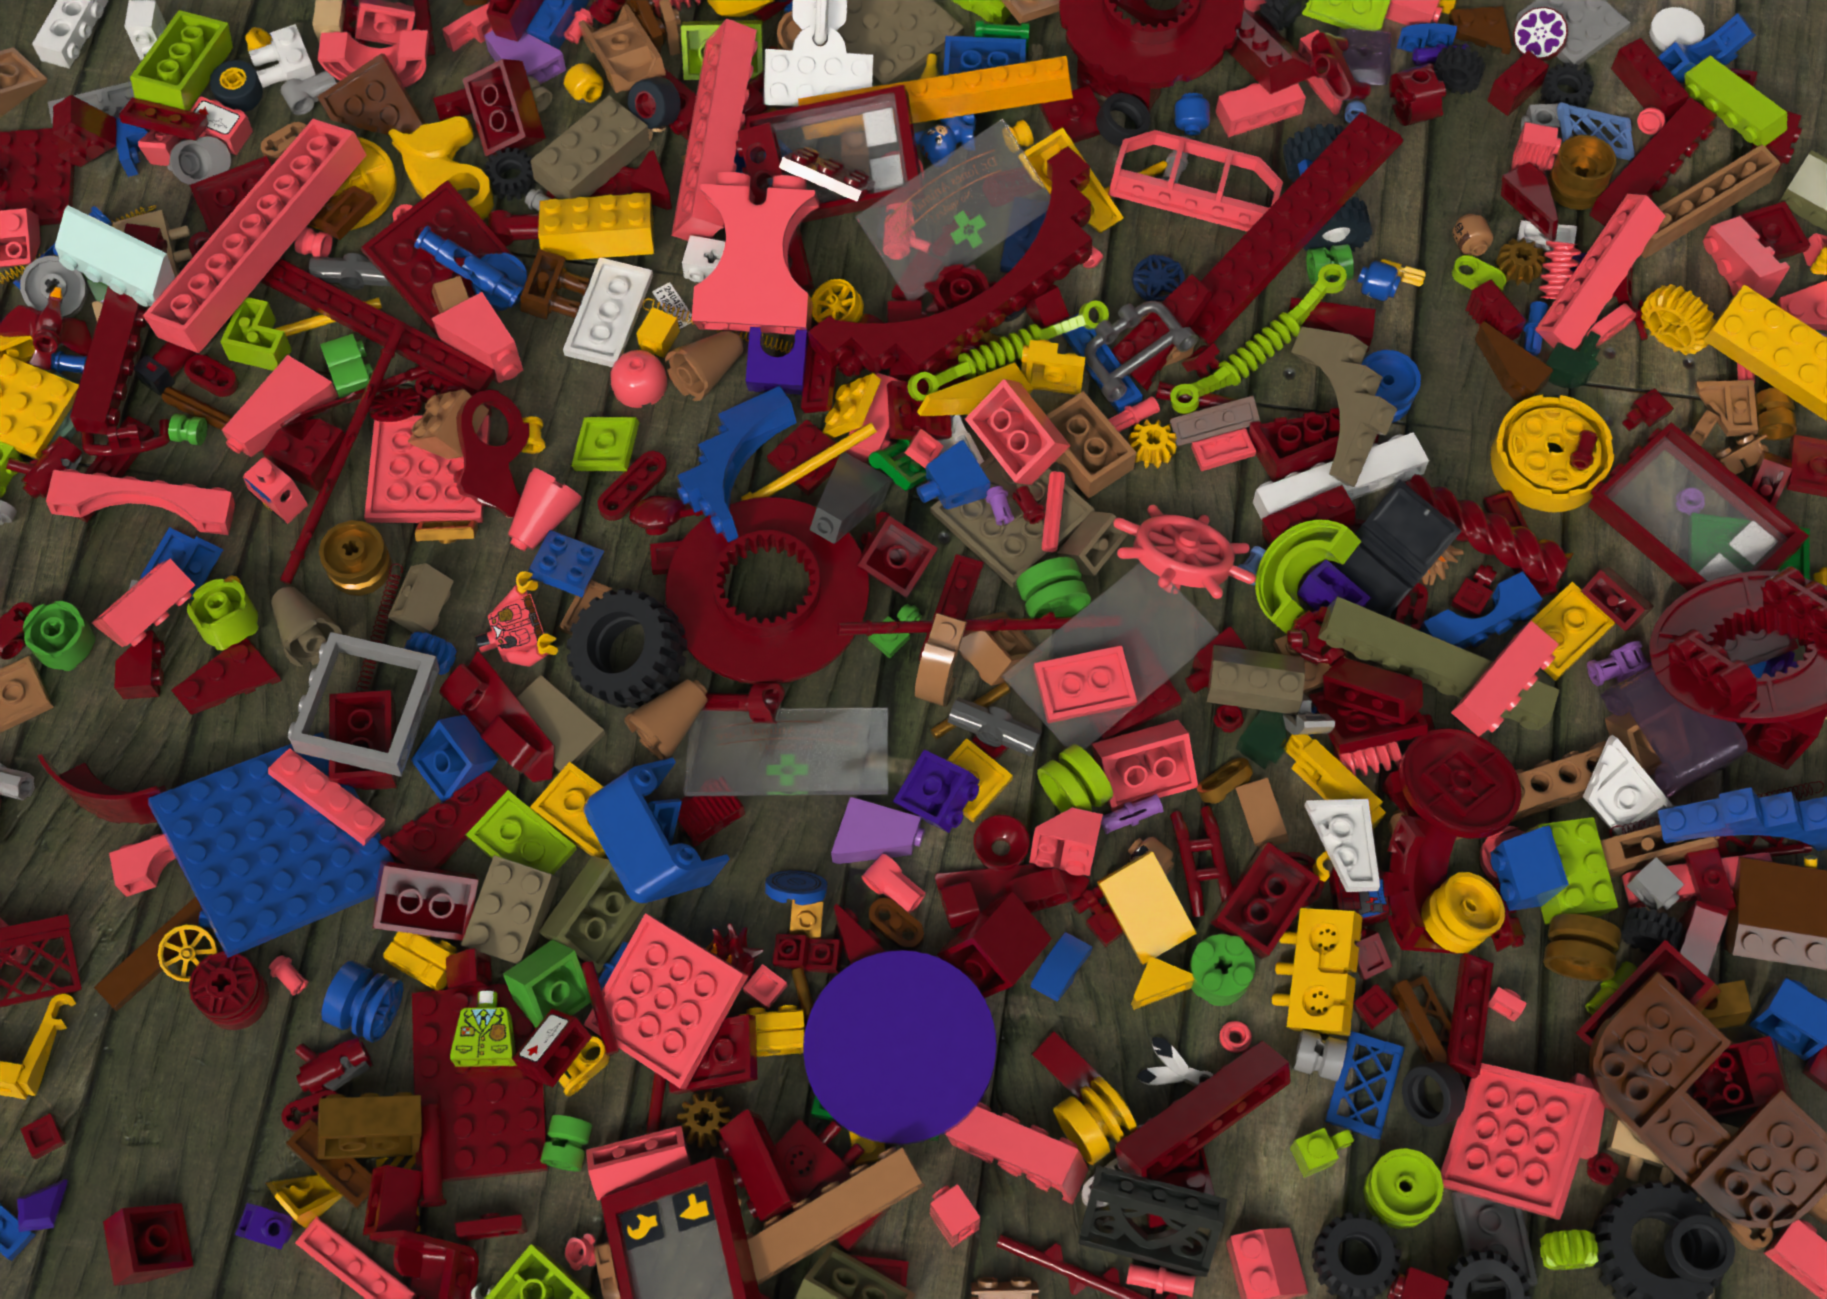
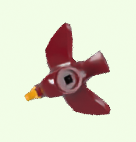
M55 286L49 293L48 303L43 311H38L29 306L18 305L0 323V336L32 337L35 351L29 364L44 370H51V354L57 350L60 344L67 346L82 356H88L92 343L91 334L85 321L62 317L61 304L63 293L60 287Z

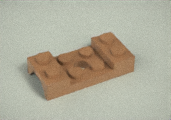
M629 5L623 6L617 22L596 29L584 20L579 22L586 45L591 53L594 52L615 93L630 90L640 80L666 75L661 55Z

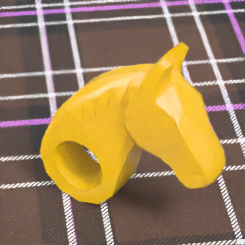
M455 116L441 122L421 125L410 134L401 133L395 129H391L388 132L393 139L392 145L402 154L406 173L414 189L422 199L448 180L457 191L464 188L478 190V194L466 202L482 220L488 217V214L494 207L493 192L489 178L480 168L453 161L456 152L473 140L474 134L468 119Z

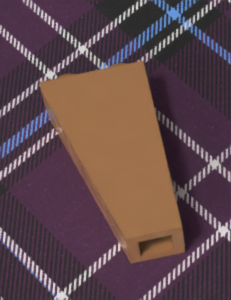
M1661 825L1600 840L1610 878L1642 870L1656 857L1665 866L1685 864L1684 856L1688 852L1719 847L1717 840L1719 836L1665 843Z

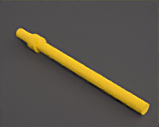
M872 423L867 424L753 494L751 491L741 497V501L774 495L877 433Z

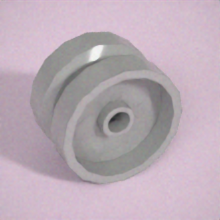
M45 256L35 259L25 268L21 276L20 291L24 302L29 307L43 311L48 303L50 287L58 285L63 293L61 304L62 317L73 318L82 310L87 300L88 287L82 273L76 269L72 271L64 267L60 263L58 256Z

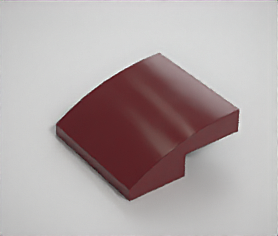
M922 380L917 384L919 393L927 394L929 384L926 380ZM891 381L887 384L890 438L912 440L920 429L936 440L952 437L950 415L920 416L917 411L923 401H916L910 396L907 382ZM948 383L940 386L938 391L948 388Z

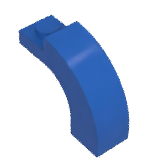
M1737 13L1703 41L1693 45H1682L1675 42L1658 58L1679 83H1685V73L1708 56H1712L1725 66L1738 57L1736 52L1754 38L1756 34L1744 17Z

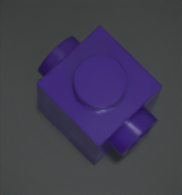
M247 1203L235 1235L282 1250L283 1244L287 1243L291 1237L293 1217Z

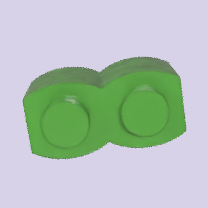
M350 334L320 344L340 399L367 387L373 371L370 363L365 365L362 358L366 357L367 354L361 340L356 342L354 335Z

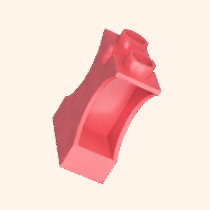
M737 172L717 173L716 184H701V191L707 201L714 205L723 217L726 230L725 248L713 272L702 282L694 286L692 322L698 329L750 332V327H760L762 333L794 335L796 330H807L808 333L811 329L813 302L809 294L791 276L788 264V250L797 226L807 215L819 208L820 202L816 191L807 190V180L802 177L791 175L774 176L773 187L767 188L765 202L761 205H755V197L750 189L751 177L749 175Z

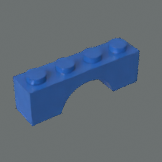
M1522 571L1497 585L1492 595L1493 611L1490 614L1481 618L1471 619L1461 617L1447 609L1424 621L1419 631L1462 649L1470 645L1475 648L1483 644L1488 639V636L1496 632L1498 635L1507 632L1513 627V623L1519 620L1526 622L1538 614L1537 609L1543 599Z

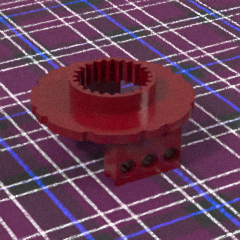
M1059 0L1060 24L1062 28L1067 30V43L1078 57L1077 85L1081 87L1089 85L1093 92L1106 98L1116 93L1131 94L1138 98L1147 107L1149 113H1151V108L1161 95V88L1174 86L1177 81H1192L1211 70L1223 59L1224 51L1231 49L1236 41V30L1241 28L1244 0H1182L1185 3L1190 2L1189 8H1186L1184 11V16H1177V23L1172 20L1168 21L1167 27L1159 23L1156 29H1153L1151 24L1141 28L1140 22L1132 25L1131 18L1129 17L1123 20V12H1117V5L1113 3V0Z

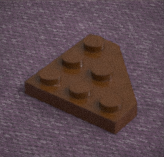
M379 54L317 96L332 121L349 124L376 133L389 135L388 132L391 129H395L401 133L410 134L421 125L426 124L385 54Z

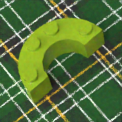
M1330 520L1307 521L1286 530L1268 547L1257 569L1255 590L1258 603L1264 614L1287 634V631L1291 630L1294 626L1293 621L1306 612L1299 604L1297 597L1298 584L1303 574L1313 565L1323 562L1325 559L1343 565L1362 541L1348 527Z

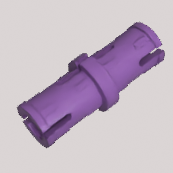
M1157 794L1133 804L1127 802L1123 808L1103 815L1101 825L1104 832L1109 834L1130 824L1132 826L1138 825L1140 820L1157 813H1162L1163 806Z

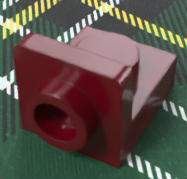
M1361 927L1360 941H1354V943L1359 947L1357 971L1360 978L1366 980L1392 967V964L1379 933Z

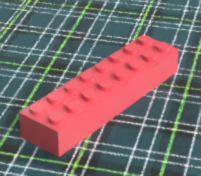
M726 19L708 38L705 45L671 235L686 241L689 240L690 235L709 239L713 238L720 229L725 227L719 210L708 202L702 193L701 184H716L717 173L736 172L737 164L734 163L735 154L738 152L736 141L740 140L738 138V131L742 128L745 121V114L742 112L749 97L747 83L753 73L754 67L751 65V60L757 50L758 42L755 41L756 29L730 19Z

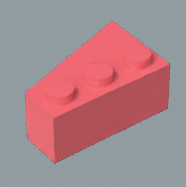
M1741 216L1710 226L1703 240L1704 248L1708 254H1711L1717 264L1719 273L1725 277L1731 287L1733 296L1745 284L1766 299L1771 298L1790 266L1786 262L1780 263L1773 256L1775 251L1770 246L1765 248L1758 241L1760 235Z

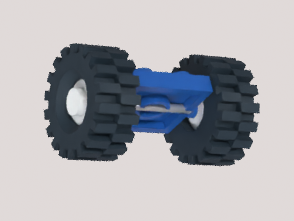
M1329 123L1326 127H1322V124H1316V128L1306 127L1304 128L1305 132L1297 131L1294 133L1295 138L1289 137L1287 139V144L1283 146V155L1288 177L1290 180L1292 179L1293 183L1343 131V126L1337 125L1334 128V125ZM1355 196L1349 199L1303 247L1304 250L1308 251L1310 248L1325 247L1327 250H1330L1331 246L1348 244L1351 251L1354 252L1355 247H1363L1364 242H1368L1370 235H1372L1371 222L1365 202L1363 200L1359 201V198Z

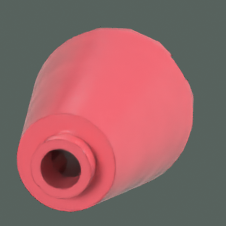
M534 468L529 473L508 533L512 538L510 543L524 552L527 548L533 550L545 539L550 530L553 531L580 504L582 497L567 485H562L555 481L556 478Z

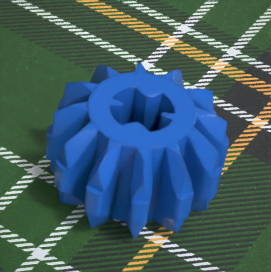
M414 632L404 647L407 650L436 656L440 669L438 674L440 675L448 673L456 659L457 650L452 643L446 642L445 639L428 634L427 632Z

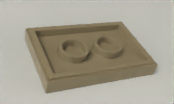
M542 675L517 697L554 744V769L559 773L569 762L575 765L605 735L604 729Z

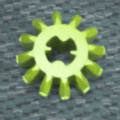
M1576 1229L1554 1231L1553 1233H1546L1540 1239L1541 1258H1543L1544 1266L1549 1269L1562 1271L1585 1269V1267H1592L1598 1262V1243L1595 1241V1235L1590 1231Z

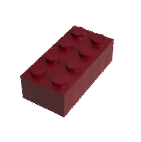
M1665 940L1589 1018L1576 1034L1591 1047L1596 1032L1606 1019H1610L1654 972L1660 973L1700 1013L1721 990Z

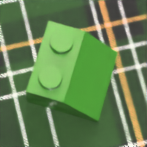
M553 939L503 973L512 999L535 1028L538 1027L551 1009L572 1016L591 1002L575 950Z

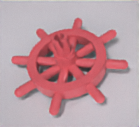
M1152 504L1147 508L1151 518L1145 520L1141 525L1119 517L1113 522L1115 528L1135 536L1133 547L1119 548L1117 551L1118 557L1120 559L1138 558L1147 569L1160 577L1158 579L1159 587L1169 594L1172 586L1174 587L1172 593L1175 595L1180 592V587L1183 585L1206 588L1213 598L1219 599L1223 596V590L1219 585L1225 582L1229 576L1247 584H1253L1256 581L1255 574L1233 565L1235 555L1248 553L1250 546L1247 543H1230L1220 532L1208 525L1210 519L1207 515H1201L1198 520L1180 515H1164L1156 505Z

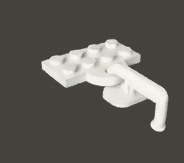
M793 0L792 18L802 31L795 38L792 50L765 49L763 105L799 106L798 99L872 87L873 55L846 53L845 42L840 33L837 32L846 22L847 0Z

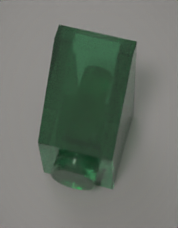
M1261 710L1238 740L1236 749L1264 770H1266L1271 762L1277 764L1286 752V749L1283 748L1287 738L1283 713Z

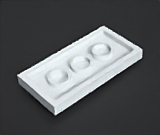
M599 258L563 348L564 355L613 367L615 361L624 354L653 278L652 270Z

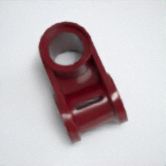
M21 602L15 604L0 618V657L4 660L15 657L26 646L23 624L28 614L34 609L29 603ZM19 611L24 614L22 617L18 614Z

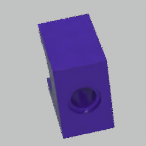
M750 327L745 381L748 391L767 392L780 386L785 394L802 395L809 340L807 330H796L794 334L795 344L788 354L782 357H773L763 351L764 339L760 327Z

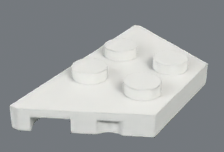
M1611 735L1605 744L1583 795V798L1610 830L1617 825L1623 826L1629 823L1634 824L1635 821L1655 819L1659 817L1658 810L1674 807L1620 740ZM1645 821L1649 828V821ZM1635 823L1634 825L1638 831V823ZM1630 824L1629 827L1631 828V831L1633 832V825ZM1619 826L1612 829L1615 836L1623 835L1622 827Z

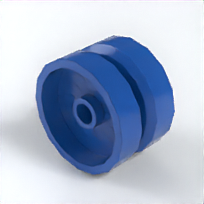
M1381 350L1373 352L1363 360L1361 365H1366L1383 377L1375 396L1383 398L1397 408L1392 422L1399 421L1408 413L1420 388V372L1417 365L1407 355L1398 351Z

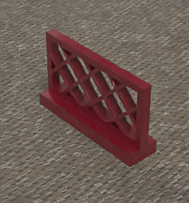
M68 914L0 928V950L10 948L7 954L0 951V958L3 959L0 962V969L7 961L22 970V973L13 985L0 978V985L9 989L3 1000H0V1008L82 990L69 932ZM63 938L65 951L59 960L42 950L49 940ZM43 942L39 948L33 945V943ZM25 945L36 952L26 967L9 957L18 946ZM38 955L55 964L46 978L29 969ZM65 956L67 957L68 965L62 962ZM59 966L70 973L72 985L60 988L48 980ZM25 973L42 983L36 993L27 995L16 988ZM45 985L51 988V990L41 992ZM12 992L18 995V997L8 999Z

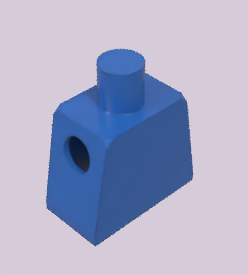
M961 440L928 463L926 466V479L928 482L917 487L916 490L923 503L938 497L945 509H952L986 498V492L990 489L991 482L964 440Z

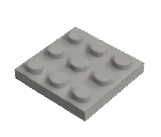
M1536 0L1520 11L1516 17L1518 22L1523 14L1539 7L1552 8L1562 14L1568 25V40L1564 49L1556 57L1564 64L1570 63L1571 68H1573L1574 64L1580 65L1629 28L1631 23L1605 0Z

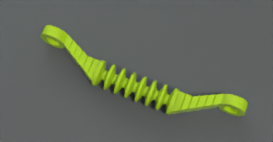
M1327 264L1322 267L1318 274L1317 283L1309 291V294L1307 293L1304 300L1302 299L1289 313H1281L1278 317L1279 321L1272 320L1270 322L1271 328L1264 327L1262 335L1255 334L1253 337L1254 342L1251 340L1245 342L1246 349L1239 347L1237 349L1238 356L1235 354L1229 355V363L1222 361L1219 364V370L1213 375L1192 384L1185 383L1176 386L1170 395L1173 409L1182 414L1191 413L1197 409L1200 402L1199 397L1204 396V394H1209L1226 386L1239 385L1241 383L1240 376L1247 378L1249 370L1256 371L1258 369L1257 363L1264 364L1266 362L1265 356L1273 357L1275 354L1274 349L1277 351L1283 349L1282 342L1289 344L1291 336H1298L1300 326L1326 293H1338L1345 288L1347 283L1346 270L1338 264ZM1329 275H1337L1340 278L1336 282L1325 280ZM1184 394L1192 396V400L1188 403H1181L1177 399Z
M1090 301L1083 304L1079 314L1072 318L1042 329L1036 324L1029 325L1027 330L1021 328L1017 334L1014 332L1010 333L1008 339L1002 336L998 342L990 341L989 346L981 345L979 351L973 348L969 351V355L961 353L958 356V364L936 375L928 372L914 374L908 381V392L916 401H924L927 395L937 392L940 386L964 375L969 380L975 378L976 373L979 376L985 374L986 369L991 372L995 370L996 366L1002 368L1006 362L1011 364L1015 361V357L1021 360L1023 346H1029L1030 340H1049L1082 326L1093 330L1100 322L1108 320V309L1101 301ZM1092 307L1099 313V319L1096 323L1089 319L1088 313ZM920 379H925L929 384V390L925 395L919 393L917 389V383Z

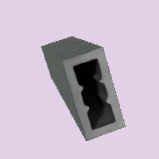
M843 452L837 460L818 503L810 531L835 544L884 502L892 478Z

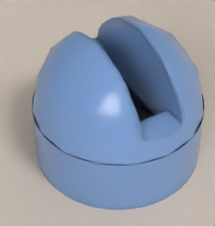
M1358 100L1348 103L1345 109V120L1351 123L1360 112L1367 115L1366 105Z

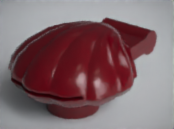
M657 495L637 502L630 510L629 519L633 524L644 528L645 533L648 535H662L668 532L669 526L675 524L681 518L692 515L701 516L703 512L700 510L695 513L689 503L684 505L677 498Z

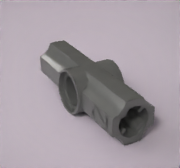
M357 253L345 254L343 258L313 257V259H310V274L326 283H340L341 286L350 290H360L364 285L392 286L370 260Z
M960 697L955 700L948 717V723L975 733L978 739L993 747L1004 745L1030 757L1034 754L1042 731L1014 720L1012 715L1002 708L989 707L987 709Z

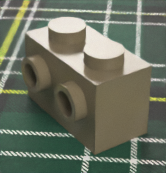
M1091 511L1057 553L1060 557L1073 558L1077 562L1081 574L1095 576L1127 537L1128 533L1114 527L1113 522L1116 516L1113 513Z
M427 563L411 566L388 618L412 633L418 631L422 633L431 632L439 622V613L443 605L450 598V588L454 581Z

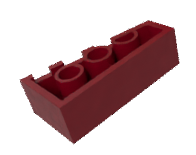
M1339 408L1330 409L1329 413L1315 414V412L1304 413L1303 417L1287 420L1286 417L1275 418L1274 422L1261 424V421L1250 423L1249 436L1255 447L1256 456L1273 483L1283 480L1290 473H1302L1310 470L1318 463L1325 462L1327 464L1334 460L1340 433ZM1377 434L1374 440L1376 444L1378 443L1379 434Z

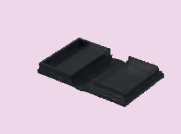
M1400 479L1355 532V535L1362 542L1343 565L1335 561L1330 563L1371 597L1364 608L1389 617L1462 530Z

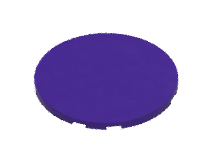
M904 950L888 951L865 957L851 964L836 975L824 988L812 1007L807 1021L803 1043L804 1063L810 1085L819 1102L829 1115L844 1128L874 1142L897 1145L915 1144L947 1133L966 1119L977 1107L989 1087L994 1073L997 1050L996 1031L990 1009L984 997L974 983L959 969L938 957L926 953Z

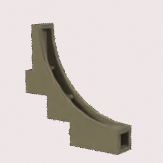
M1301 327L1291 353L1307 364L1323 370L1336 392L1340 411L1339 439L1329 475L1347 486L1355 487L1377 434H1387L1397 408L1383 398L1375 396L1383 377L1366 365H1361L1368 348L1366 344L1351 334Z

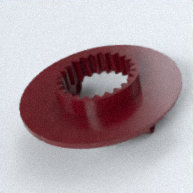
M778 497L753 498L730 504V513L738 534V538L727 542L722 533L717 534L710 522L711 516L705 517L685 536L678 546L668 569L665 589L667 608L674 611L678 616V622L683 624L685 635L681 637L687 640V650L697 661L713 672L739 682L781 684L795 681L820 671L847 649L856 635H838L836 631L837 623L863 622L869 599L868 573L857 566L862 553L849 532L833 544L810 531L816 507L793 499ZM762 547L765 552H769L772 547H775L779 554L785 549L787 550L788 557L796 555L797 563H803L804 570L808 572L810 581L808 596L803 598L804 606L797 605L796 614L790 611L787 612V619L785 620L777 616L774 623H771L768 618H764L762 623H758L756 617H752L747 621L745 613L737 616L736 607H730L728 598H725V574L731 573L730 564L737 565L738 556L744 559L747 558L748 551L758 554L759 548Z
M1791 566L1781 572L1752 571L1723 576L1689 590L1666 608L1652 631L1650 659L1656 678L1662 687L1683 705L1701 714L1725 721L1753 724L1776 723L1802 718L1826 709L1827 586L1805 579L1796 568ZM1765 629L1767 634H1771L1775 630L1779 632L1780 636L1789 633L1791 640L1798 639L1799 645L1805 646L1806 653L1803 654L1804 661L1798 660L1796 662L1797 668L1789 666L1785 674L1776 671L1775 677H1770L1765 673L1761 678H1756L1743 661L1739 659L1730 661L1727 652L1722 647L1726 646V639L1734 641L1736 634L1744 637L1747 635V631L1758 634L1760 630Z

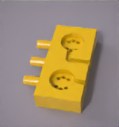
M1301 908L1298 931H1285L1279 940L1283 944H1296L1294 963L1277 962L1275 965L1276 974L1292 975L1290 994L1273 993L1271 999L1274 1006L1289 1007L1288 1028L1297 1032H1301L1304 1029L1320 1034L1350 1036L1356 979L1348 975V972L1357 973L1359 947L1355 945L1354 941H1360L1362 916L1355 911Z

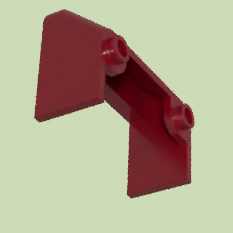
M406 1230L370 1233L369 1240L395 1246L394 1267L399 1274L411 1277L410 1290L417 1294L415 1299L422 1294L425 1295V1299H472L471 1292L476 1287L479 1258L473 1248Z

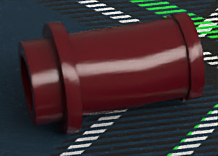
M1588 430L1580 432L1576 449L1570 456L1571 464L1575 468L1584 470L1593 464L1594 458L1592 455L1598 440L1596 433Z
M1028 486L1018 488L1016 490L1017 493L1014 492L1012 497L1024 513V520L1030 524L1040 522L1045 517L1043 505L1037 503Z

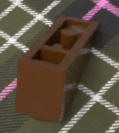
M1485 321L1480 325L1475 341L1503 389L1514 400L1520 402L1537 396L1548 383L1553 369Z

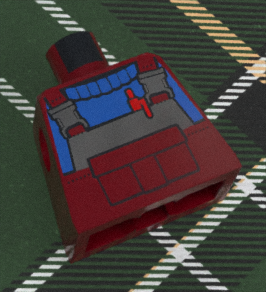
M1332 868L1328 879L1333 910L1355 911L1362 916V927L1382 923L1387 919L1390 914V898L1384 896L1383 871L1378 870L1380 882L1378 891L1346 892L1335 868Z

